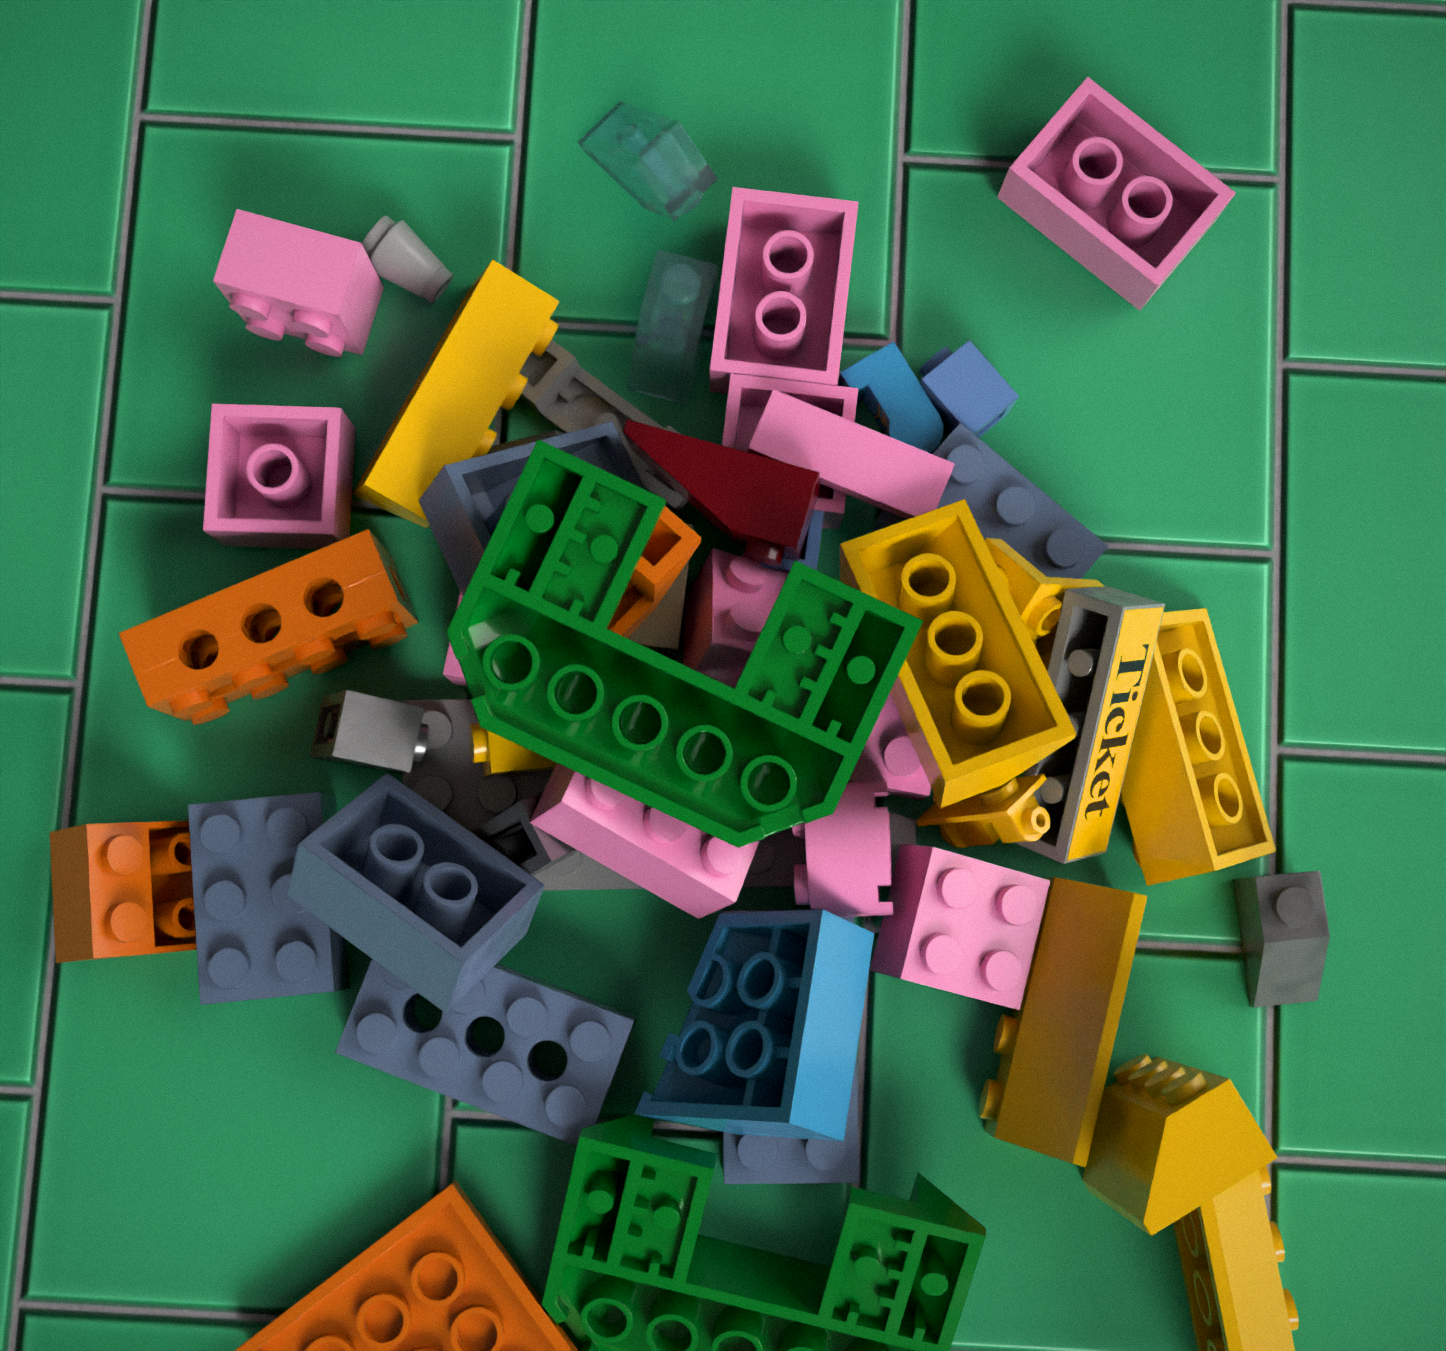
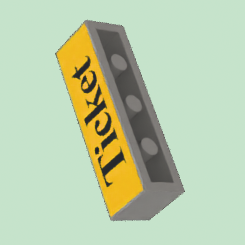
M1109 586L1070 588L1065 590L1047 672L1076 731V736L1073 740L1025 770L1024 777L1044 774L1047 778L1033 794L1040 807H1043L1049 813L1050 827L1037 841L1014 843L1063 864L1107 852L1165 603Z

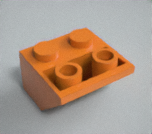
M189 820L83 824L50 832L56 963L197 950Z

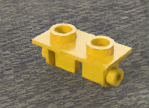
M1044 774L1013 778L1004 785L940 808L934 795L933 800L935 803L916 820L918 827L939 825L943 840L949 842L955 848L991 845L999 838L1002 843L1037 841L1048 831L1050 816L1046 809L1040 807L1033 793L1047 778Z

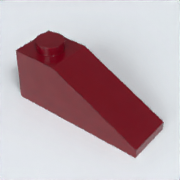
M626 420L623 433L630 449L735 545L744 547V556L773 566H780L783 558L799 561L820 491V472L632 420Z

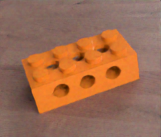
M367 529L118 634L147 707L184 721L191 719L192 724L197 725L215 720L230 711L228 703L251 694L252 699L256 700L283 691L289 686L287 678L308 669L314 675L336 669L348 662L349 659L346 653L370 644L373 650L393 645L406 638L408 635L406 628L418 624L419 621L391 554L372 532ZM343 602L340 609L332 615L334 608ZM280 629L279 633H278L277 636L274 638L276 632Z

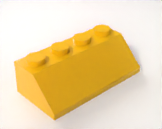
M492 259L470 286L352 494L363 501L419 526L429 527L430 525L418 500L444 465L488 453L497 436V433L488 427L500 407L510 411L521 395L528 378L519 372L530 353L532 352L540 357L552 340L559 324L551 320L550 317L559 301Z
M965 499L840 544V580L842 583L923 620L890 694L940 808L1004 785L1075 738L1076 731Z
M1207 608L1163 612L1119 797L1120 802L1125 806L1133 835L1132 849L1134 858L1143 871L1147 886L1217 871L1276 852Z
M1058 877L1043 878L1050 880L1021 1007L1020 1010L1012 1008L1011 1016L1002 1014L999 1020L993 1050L994 1053L1002 1055L996 1080L988 1078L983 1086L978 1116L986 1119L984 1130L994 1138L1086 1167L1148 896Z
M1143 1054L1117 1068L1113 1073L1117 1081L1103 1090L1082 1181L1090 1193L1152 1236L1278 1157L1230 1078L1158 1056L1151 1060L1148 1054Z
M1267 1165L1173 1222L1198 1351H1295L1291 1331L1298 1329L1299 1319L1290 1291L1287 1288H1282L1277 1264L1284 1261L1285 1250L1278 1226L1274 1221H1269L1264 1195L1271 1193V1181Z

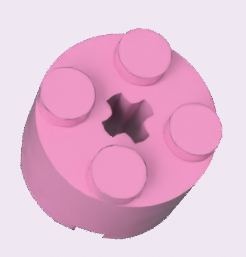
M887 781L848 782L833 814L792 827L793 836L798 837V839H805L806 864L794 865L796 905H810V910L824 909L839 917L894 914L893 902H880V887L893 886L890 815L888 807H876L875 797L888 796Z

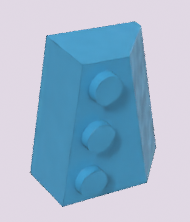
M824 909L719 914L687 989L693 1002L680 1033L675 1035L669 1032L659 1057L667 1060L654 1094L643 1092L634 1114L646 1118L738 1135L844 1141L874 933Z

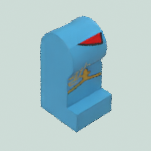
M894 341L840 372L837 386L858 388L857 404L864 401L885 435L931 454L937 450L943 438L944 425L941 417Z

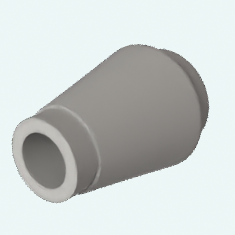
M387 215L383 216L362 242L378 276L421 298L424 297L432 304L440 298L454 277V274L445 268V265L404 220L396 223Z

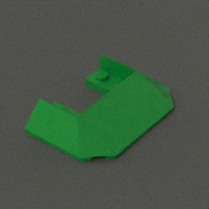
M537 439L447 630L454 655L459 661L471 694V702L480 727L738 848L802 823H809L833 814L923 620L798 561H794L735 688L693 670L608 630V626L666 506L667 500Z
M636 1114L581 1129L542 1301V1306L556 1324L561 1322L566 1324L581 1344L580 1351H950L986 1238V1229L919 1172H917L909 1201L851 1187L829 1265L825 1266L698 1234L714 1173L716 1153L651 1138L655 1119Z

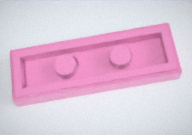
M773 389L748 446V453L820 472V484L905 519L937 509L955 465L953 462Z

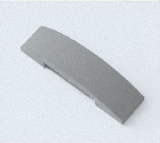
M553 340L550 341L540 357L532 352L530 353L519 372L528 378L519 399L555 429L564 434L613 421L645 489L666 499V507L678 513L688 501L630 449L623 430L628 419L675 433L679 432L669 425L663 428L581 368L576 357Z

